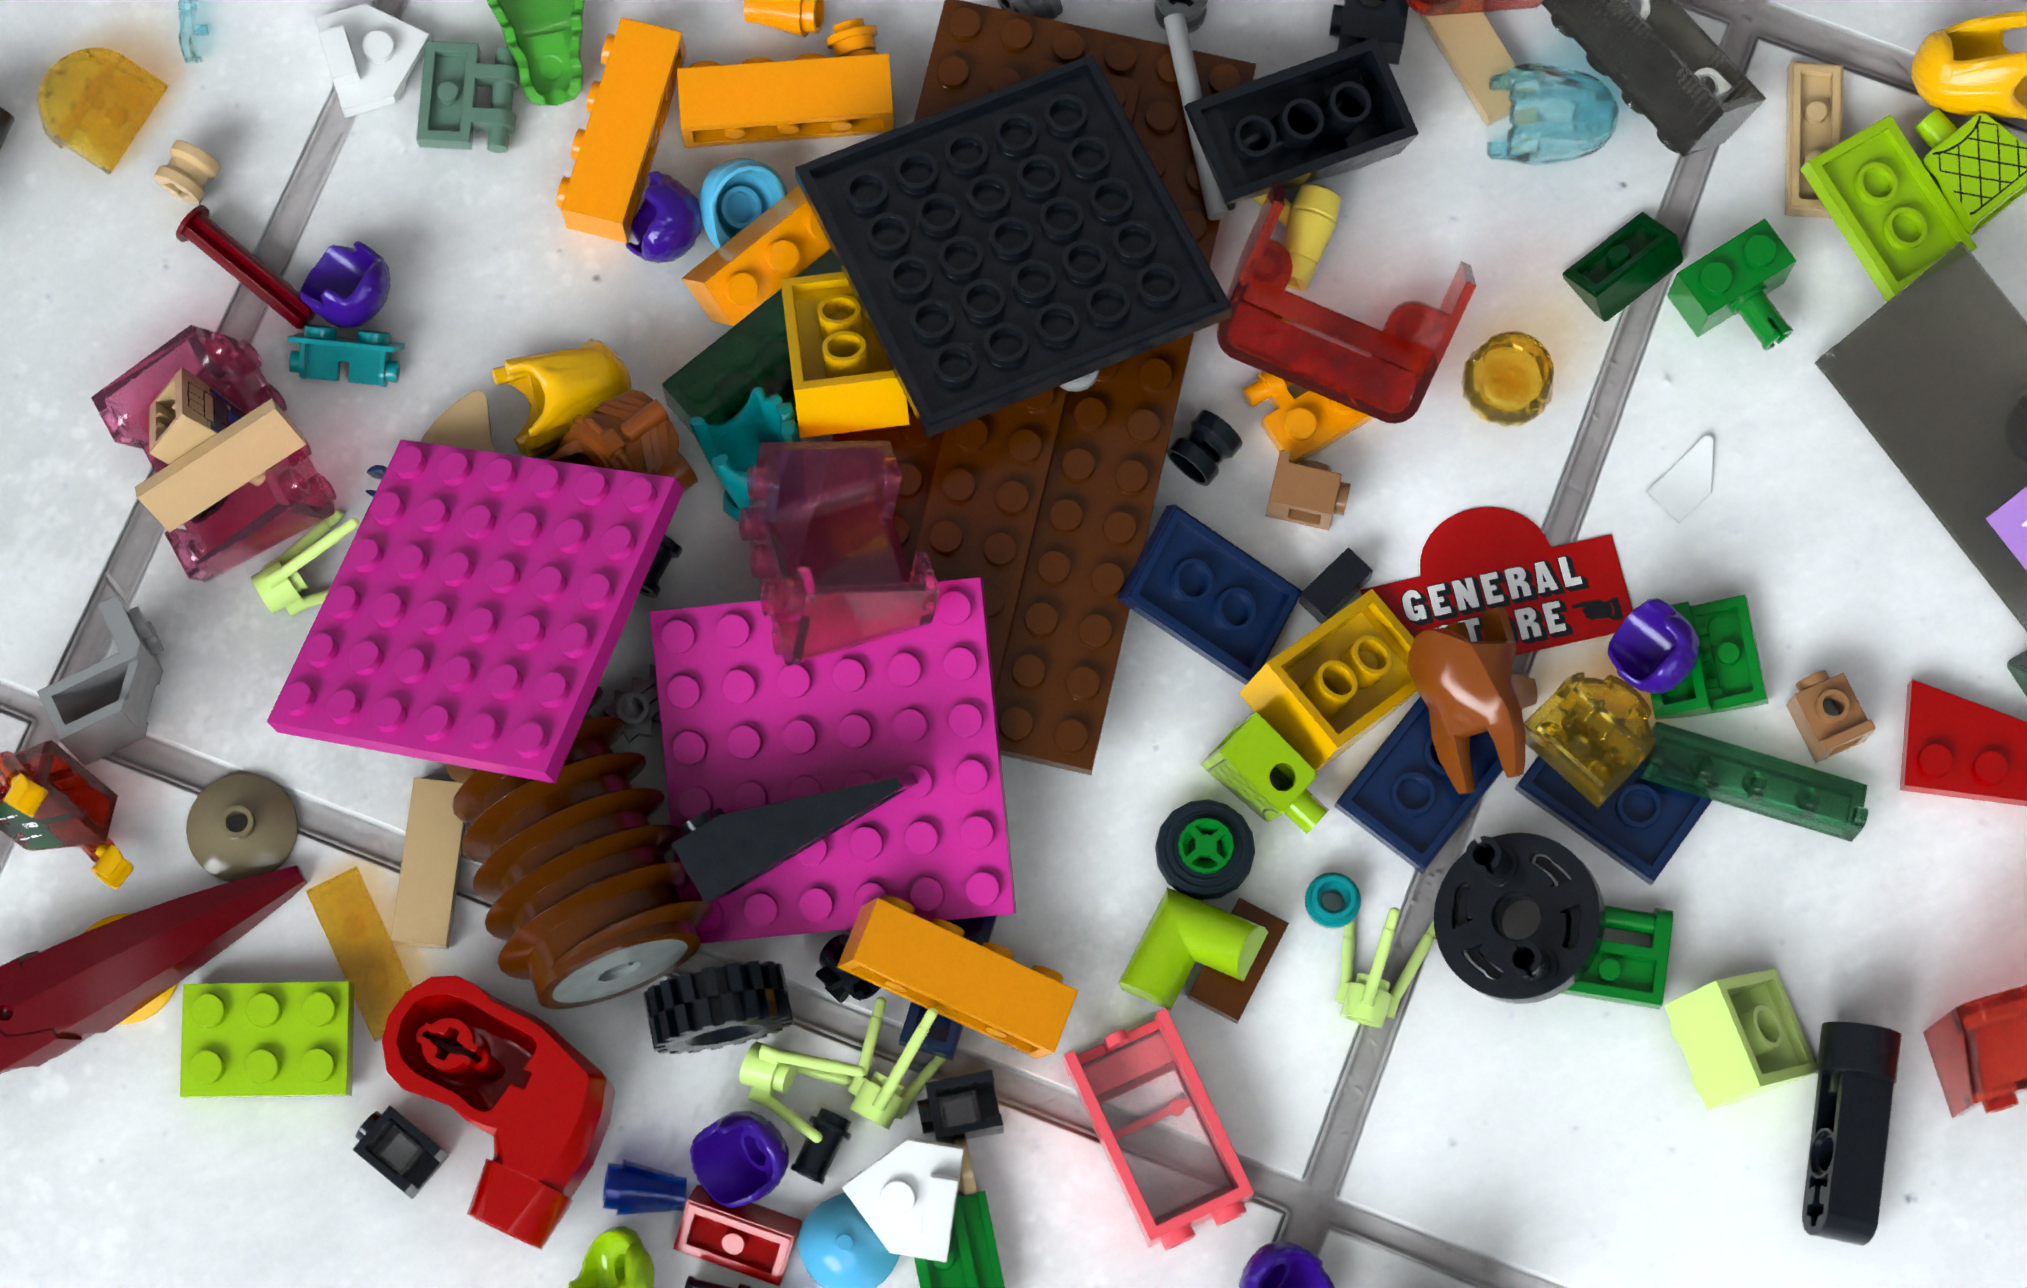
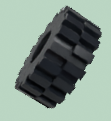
M749 961L743 965L731 963L720 968L708 967L702 969L701 972L681 974L677 979L663 980L660 982V985H652L647 988L648 991L643 993L654 1051L662 1054L670 1052V1054H680L685 1051L696 1053L703 1049L716 1050L726 1045L744 1044L747 1040H758L767 1037V1034L778 1033L783 1028L791 1026L792 1022H794L782 964H775L773 961L763 963Z

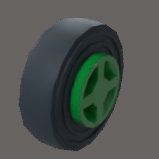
M1208 799L1188 802L1172 811L1160 826L1155 852L1157 866L1170 886L1192 898L1207 900L1222 898L1239 888L1250 873L1255 855L1253 833L1243 816L1227 804ZM1200 857H1210L1213 862H1211L1209 859H1201Z

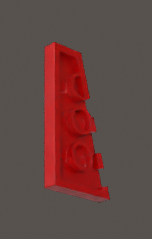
M1912 679L1907 685L1900 790L2027 806V722Z

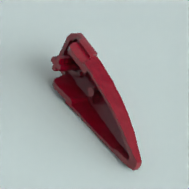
M295 865L185 895L92 929L40 953L38 950L26 953L0 966V1074L22 1067H39L45 1062L69 1051L95 1033L107 1032L189 976L253 929L303 888L308 882L300 867Z

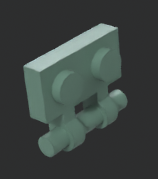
M426 41L416 137L419 147L472 150L474 130H483L489 132L487 144L489 151L495 153H505L508 151L509 135L515 133L517 116L512 112L513 91L519 88L520 83L519 69L516 68V60L508 47L497 48L495 64L480 63L481 50L478 43ZM478 86L493 88L491 108L476 107Z

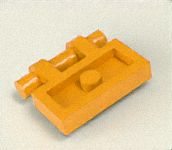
M1333 335L1319 344L1313 341L1297 350V357L1277 369L1271 365L1257 374V381L1242 389L1243 396L1251 407H1255L1268 398L1276 410L1262 418L1261 426L1279 452L1280 450L1291 452L1290 463L1299 464L1301 461L1381 414V405L1353 364L1336 375L1328 366V362L1343 354L1341 344ZM1309 374L1317 386L1294 399L1287 387Z

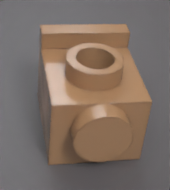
M1280 450L1265 516L1329 530L1333 513L1344 516L1351 484L1340 482L1342 474L1331 472V467L1324 463L1312 460H1303L1299 464L1290 463L1291 452Z
M1822 670L1802 679L1796 684L1799 692L1794 694L1786 704L1815 763L1865 742L1876 729L1872 720L1867 719L1844 673L1829 678L1826 670ZM1831 700L1839 715L1832 716L1827 714L1823 709V701Z

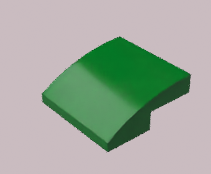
M1746 595L1693 606L1688 601L1671 605L1694 627L1699 637L1700 650L1696 665L1684 682L1662 694L1650 693L1655 719L1691 717L1769 704Z

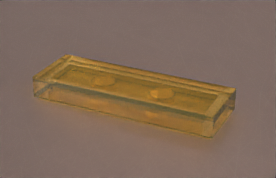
M354 867L305 891L346 981L354 983V999L373 1040L377 1042L382 1040L388 1015L404 993L412 989L413 986L359 869Z

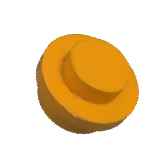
M855 18L834 25V34L825 39L827 48L834 50L835 57H844L857 50L874 51L876 49L874 37L878 35L875 25H865L863 18Z

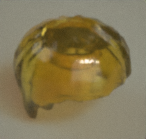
M1507 331L1493 335L1488 341L1480 345L1477 350L1473 351L1469 359L1464 363L1461 381L1463 397L1468 401L1471 410L1480 419L1488 423H1497L1502 427L1522 426L1534 420L1545 411L1546 406L1552 400L1554 364L1548 350L1537 338L1520 331Z

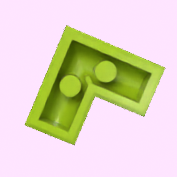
M1167 887L1118 984L1123 991L1171 1011L1195 962L1244 981L1269 932L1261 925Z

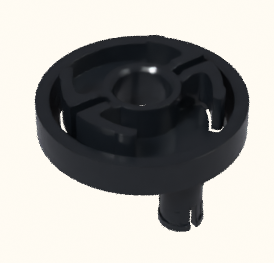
M1508 833L1492 838L1481 836L1482 842L1480 843L1474 839L1468 845L1466 852L1459 857L1445 875L1436 897L1434 929L1443 958L1463 982L1479 993L1498 1001L1516 1004L1534 1003L1552 998L1564 992L1587 972L1602 944L1605 931V907L1596 879L1587 866L1569 849L1541 835ZM1542 854L1548 856L1554 863H1552L1549 859L1545 857L1537 856L1535 863L1538 866H1536L1532 863V860L1535 855ZM1555 864L1560 866L1569 875V877L1566 876L1560 869H1558V867ZM1542 869L1549 872L1556 879V881L1558 882L1557 886H1555V882L1552 880V878ZM1468 884V885L1471 886L1470 889L1467 888V887H1464V888L1461 890V892H1460V894H1459V897H1458L1459 906H1458V911H1457V927H1455V925H1454V917H1455V909H1456V904H1457V894H1458V891L1460 890V888H1461L1463 885ZM1520 900L1535 902L1541 914L1540 924L1536 931L1525 939L1514 940L1508 938L1502 926L1503 915L1507 908ZM1568 918H1571V933L1567 947H1569L1570 950L1564 948L1568 936ZM1464 953H1467L1468 956L1472 959V961H1473L1475 964H1477L1481 969H1483L1484 971H1486V974H1487L1489 977H1491V978L1486 977L1485 974H1484L1482 971H1480L1479 969H1477V968L1466 958V956L1464 955ZM1492 964L1503 970V973L1497 970Z

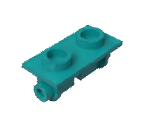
M304 325V333H297L287 337V342L300 343V351H292L290 354L289 370L290 372L299 373L301 379L339 381L341 362H349V383L387 387L388 382L397 383L399 380L400 362L391 361L392 352L405 349V343L390 342V333L358 330L357 339L336 337V327Z

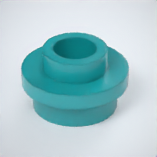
M1335 872L1325 873L1316 877L1308 886L1305 894V907L1310 918L1318 925L1330 929L1341 928L1352 922L1358 914L1361 905V896L1357 885L1349 877ZM1327 893H1336L1341 897L1343 906L1335 911L1328 910L1322 903V897Z

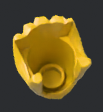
M2027 10L2006 11L1974 18L1928 34L1921 43L1912 62L1911 78L1919 95L1929 105L1936 109L1939 108L1943 112L1975 116L1981 112L1990 117L2021 118L2027 120V51L2011 53L2003 45L2006 29L2027 27Z
M597 339L587 340V342L583 343L581 349H566L507 359L504 362L505 366L496 367L491 370L492 377L497 385L507 383L514 386L526 396L531 406L528 420L523 429L514 438L522 455H526V457H533L547 449L560 445L562 438L570 429V425L577 415H586L598 407L600 403L631 391V378L624 362L618 358V354Z

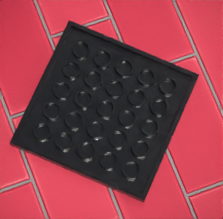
M1093 54L795 167L796 179L926 438L1232 318V306Z

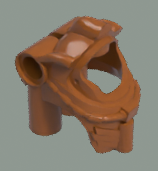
M637 390L622 393L602 402L586 415H577L572 421L570 429L562 438L558 450L547 459L674 477L684 488V491L698 482L694 471L678 451L679 436L674 425L669 420L666 410L658 400H653L644 392Z

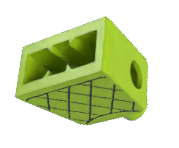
M1937 108L1915 128L1916 133L1932 149L1925 156L1922 164L1970 237L2027 192V145L1987 114L1978 113L1958 129Z
M1254 712L1237 724L1200 764L1267 822L1278 818L1284 813L1307 834L1329 810L1306 789L1317 777L1316 771L1257 712ZM1270 774L1279 780L1280 791L1272 786Z

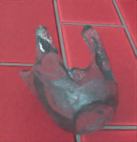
M1533 62L1512 67L1508 72L1493 75L1489 80L1490 90L1510 91L1508 97L1511 102L1509 122L1513 125L1508 130L1507 142L1487 143V154L1491 159L1508 160L1536 166L1571 161L1597 152L1616 131L1620 115L1617 99L1606 84L1592 75L1570 68Z

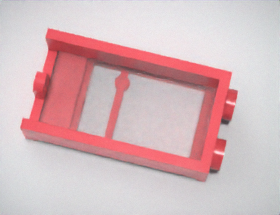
M1166 1008L1156 1012L1155 1019L1127 1033L1125 1029H1121L1104 1038V1043L1077 1056L1074 1050L1063 1055L1064 1068L1083 1104L1143 1232L1148 1247L1161 1242L1164 1249L1169 1250L1196 1236L1192 1228L1212 1218L1216 1226H1220L1247 1213L1244 1203L1252 1199L1254 1191Z

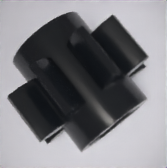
M844 933L832 938L825 944L819 956V963L822 968L816 972V977L825 984V989L839 1003H843L849 994L859 1001L867 999L881 988L837 968L849 935Z

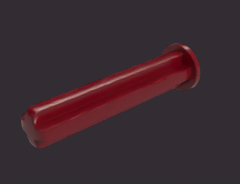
M204 205L197 206L185 216L176 231V238L181 242L190 240L297 329H303L304 325H308L315 317L316 313L300 299L299 291L208 218V208Z

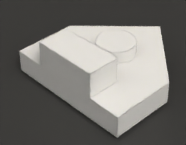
M366 3L315 18L319 38L345 118L396 103L405 89L406 80L420 58L424 57L426 41H432L430 34Z
M908 1137L868 1168L843 1184L842 1189L889 1253L947 1262L965 1146Z

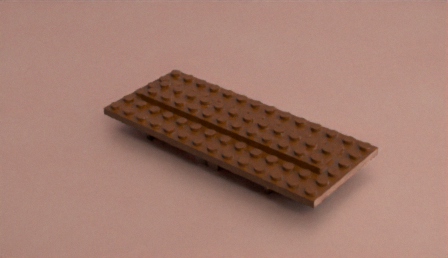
M945 0L914 122L1093 54L1210 266L1221 219L1208 220L1170 46L971 2ZM1192 50L1203 98L1253 81L1255 63ZM1194 333L1100 369L1097 380L1086 390L1078 392L1067 391L1057 386L929 438H926L908 400L910 425L834 434L792 597L982 577L1001 755L1092 775L1130 608L1118 601L1117 597L1145 547Z

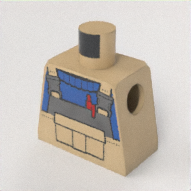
M181 367L149 407V454L167 464H171L247 414L188 370ZM273 466L249 482L255 486H260L271 473Z

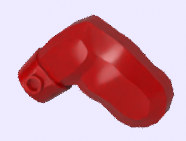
M459 976L430 977L405 992L388 1015L382 1037L387 1072L403 1090L450 1106L466 1121L493 1136V1160L486 1159L467 1214L515 1239L542 1250L573 1203L572 1196L595 1162L610 1123L615 1090L612 1083L601 1070L566 1041L554 1028L537 1016L490 995L477 985Z

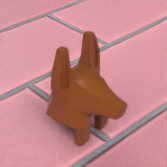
M1496 607L1481 613L1485 641L1471 642L1465 622H1458L1445 628L1422 631L1416 635L1408 655L1407 669L1420 696L1429 708L1431 736L1438 759L1454 788L1461 795L1475 791L1470 758V736L1489 732L1506 777L1513 778L1524 773L1526 732L1522 709L1537 703L1538 692L1535 679L1529 678L1525 673L1512 671L1517 647L1505 607Z

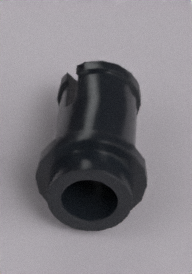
M821 1108L817 1117L811 1116L809 1122L813 1123L812 1127L822 1134V1141L815 1143L807 1137L795 1163L792 1164L790 1169L823 1185L825 1182L824 1178L843 1139L849 1140L851 1134L847 1132L851 1122L829 1110Z

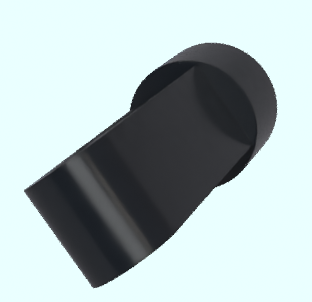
M1826 1022L1821 1025L1816 1068L1818 1081L1802 1209L1803 1227L1809 1235L1863 1246L1871 1241L1876 1232L1879 1220L1893 1087L1897 1082L1902 1034L1895 1030L1853 1022Z

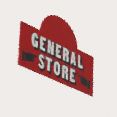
M1480 507L1462 511L1446 519L1436 527L1426 540L1421 553L1420 577L1360 590L1362 596L1373 589L1414 639L1422 631L1445 628L1453 623L1465 622L1471 642L1485 641L1481 613L1496 607H1505L1516 641L1517 649L1515 656L1614 634L1626 617L1633 611L1612 534L1551 547L1543 532L1530 519L1517 512L1497 507Z

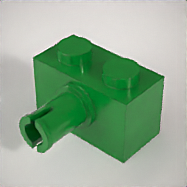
M1763 219L1678 272L1667 296L1697 338L1731 316L1740 314L1762 344L1764 351H1767L1775 346L1774 341L1780 344L1793 332V328L1786 323L1766 294L1785 283L1796 259L1767 220Z

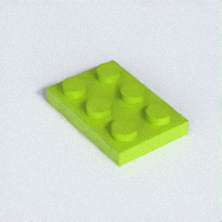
M1891 115L1809 160L1800 168L1886 302L1891 301L1944 270L1978 248Z
M350 981L183 984L180 1097L352 1096L354 983Z

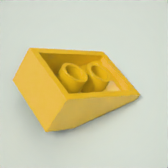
M836 272L780 279L800 438L910 425L907 398L844 273Z
M1371 589L1268 661L1239 694L1254 712H1257L1318 772L1418 693L1407 669L1409 651L1415 639L1375 591Z

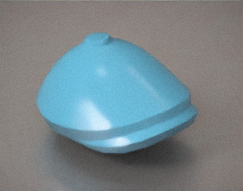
M735 158L715 166L708 173L700 192V213L705 231L716 249H719L787 195L786 187L774 169L754 159Z
M845 1192L829 1198L813 1209L804 1220L799 1232L798 1247L805 1269L813 1281L822 1288H876L891 1274L900 1256L888 1252Z

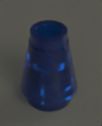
M622 1159L621 1164L608 1163L602 1208L616 1210V1216L669 1212L672 1210L683 1211L687 1177L676 1176L675 1174L626 1159Z

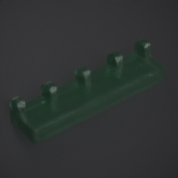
M1656 721L1650 730L1640 776L1641 779L1850 842L1856 838L1866 824L1868 809L1864 808L1868 786L1866 784Z

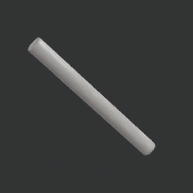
M1174 13L1164 18V24L1208 220H1219L1227 217L1229 212L1184 108L1187 103L1201 99L1203 96L1185 15L1183 13Z

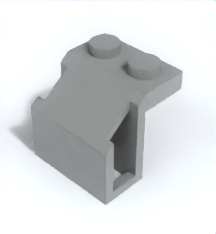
M118 594L98 603V606L119 653L37 691L59 741L84 766L145 738L148 728L146 720L155 688L160 684L163 673L156 654L163 651L164 648L150 621H146L138 606L129 609Z

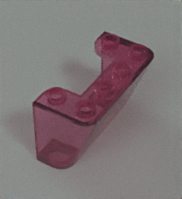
M194 325L188 326L91 397L115 443L143 449L156 473L162 470L167 463L149 454V407L181 367L195 375L246 414L271 398L283 411L287 410V405L276 388L268 384L259 368L262 366L261 357L248 341L241 340L239 342L220 332L210 331ZM306 439L305 446L266 470V480L260 486L247 482L230 493L222 507L205 521L196 524L189 520L184 523L187 530L176 528L170 533L168 531L164 533L189 579L204 582L210 581L334 515L333 501L336 500V493L329 481L323 475L317 473L309 459L312 452Z
M890 440L762 442L759 446L756 465H750L748 468L747 491L750 499L748 507H742L740 510L739 531L741 539L750 543V570L752 577L760 578L761 608L763 615L771 616L773 622L772 645L775 655H782L787 666L929 625L933 620L940 589L928 553L916 552L912 572L910 573L893 522V514L902 476Z

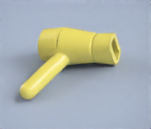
M1315 184L1302 185L1293 204L1277 191L1252 198L1286 226L1283 254L1281 255L1278 276L1282 284L1292 289L1306 291L1317 268V264L1335 230L1341 198L1331 189Z

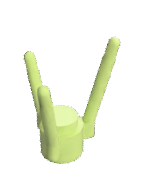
M335 510L281 556L264 565L263 570L251 576L255 588L272 614L286 608L290 616L293 617L308 607L324 602L329 589L302 597L300 592L309 586L299 569L359 526L357 518L349 519L321 538L344 517L342 510Z
M1392 907L1389 910L1369 975L1358 973L1356 982H1353L1355 921L1353 920L1344 926L1341 977L1335 1001L1343 1003L1340 1016L1375 1028H1383L1386 1017L1395 1019L1402 996L1435 941L1434 919L1426 933L1422 936L1390 993H1388L1390 982L1381 979L1395 935L1400 910L1397 907Z
M878 997L875 1000L858 1063L859 1066L865 1068L866 1073L863 1077L854 1076L847 1091L855 1095L849 1109L889 1130L895 1117L900 1120L903 1119L911 1102L947 1059L935 1056L903 1092L905 1086L899 1083L938 1015L937 1009L931 1007L925 1013L920 1024H918L889 1077L875 1071L871 1080H868L886 1006V999Z
M754 1042L745 1055L739 1075L740 1083L752 1087L748 1100L767 1107L813 1142H821L823 1136L818 1130L773 1097L776 1092L786 1094L793 1084L796 1073L847 1087L850 1086L854 1076L863 1077L865 1075V1068L847 1062L781 1050L765 1043Z

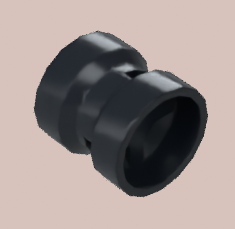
M1202 410L1191 422V432L1186 437L1177 438L1167 450V454L1174 465L1187 477L1200 485L1208 486L1219 473L1218 465L1224 459L1232 458L1242 447L1243 442L1227 422L1210 411Z

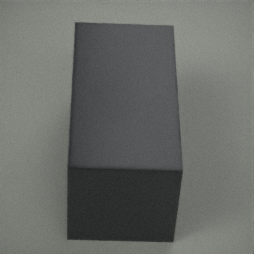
M1348 547L1301 592L1298 603L1322 624L1340 610L1370 580L1373 570Z

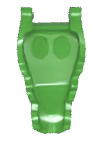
M487 0L502 29L506 44L517 62L520 81L526 98L537 106H557L576 99L583 90L580 48L583 35L585 0Z

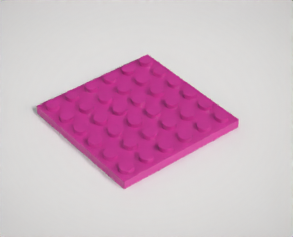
M400 440L268 717L267 723L278 733L556 783L678 506L684 488L674 477Z
M982 577L650 612L671 825L678 827L682 831L681 838L685 834L680 826L709 809L713 811L721 807L724 813H730L912 773L918 781V784L732 894L709 902L713 906L712 914L696 928L700 944L850 930L854 926L861 906L876 898L882 899L883 896L896 897L911 904L915 908L913 914L929 922H933L934 919L955 920L1017 913ZM673 848L674 862H681ZM693 881L680 892L684 901H704Z

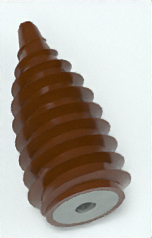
M599 686L556 783L446 764L448 775L457 782L463 783L453 800L454 814L460 820L471 824L462 839V850L471 860L482 863L473 879V890L479 897L494 902L486 916V930L493 937L508 941L499 954L498 965L501 971L510 977L531 980L540 1005L549 1009H569L606 1001L641 988L672 972L690 959L698 950L701 942L696 928L705 922L713 911L711 903L705 904L704 901L683 900L680 892L692 882V879L682 862H667L664 856L673 848L671 844L681 838L682 831L673 825H650L648 818L663 804L665 796L662 791L653 788H632L630 782L644 769L646 758L634 752L614 753L610 748L622 736L626 729V724L618 718H593L588 711L602 697L603 691Z

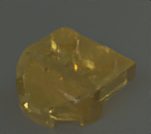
M86 48L75 51L55 63L41 82L37 94V103L43 130L59 148L67 147L110 175L169 85L116 51L106 48Z
M1584 672L1568 677L1556 692L1524 722L1526 732L1525 743L1598 809L1651 752L1656 737L1651 736L1648 722L1651 709L1646 700L1635 688L1613 675H1608L1604 680L1585 678Z

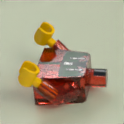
M53 740L45 741L17 754L9 751L0 752V830L22 848L30 851L64 847L81 848L95 862L91 868L93 874L111 888L119 889L132 873L134 866L123 858L121 851L108 837L118 795Z

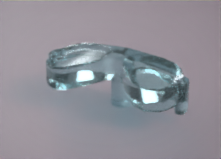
M179 0V43L185 63H201L203 61L201 56H196L194 35H209L208 25H195L197 0Z

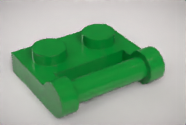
M1604 905L1605 928L1648 934L1651 940L1650 948L1602 940L1599 952L1587 972L1573 986L1561 994L1660 1009L1663 1005L1673 911L1655 908L1654 913ZM1568 918V936L1564 948L1570 950V948L1567 947L1571 933V918Z

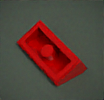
M697 1185L687 1199L673 1249L780 1286L799 1236L802 1221L752 1202L735 1208L725 1207L714 1201L702 1185Z

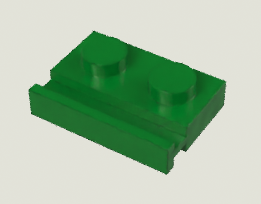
M985 1191L961 1197L957 1196L947 1262L914 1257L920 1288H1005Z

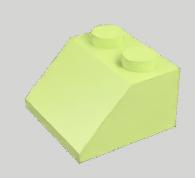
M1776 968L1716 980L1664 1005L1670 1018L1671 1032L1675 1040L1682 1047L1692 1072L1694 1088L1703 1098L1707 1110L1741 1102L1816 1073V1062Z

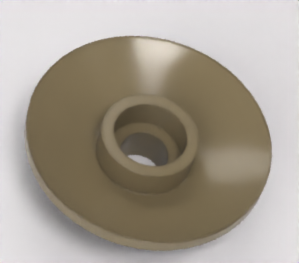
M246 773L223 777L205 788L193 803L186 826L188 845L196 861L211 875L229 882L276 871L291 854L298 833L296 810L285 791L265 777ZM236 815H245L248 818L246 828L240 832L230 831L229 823L231 819Z

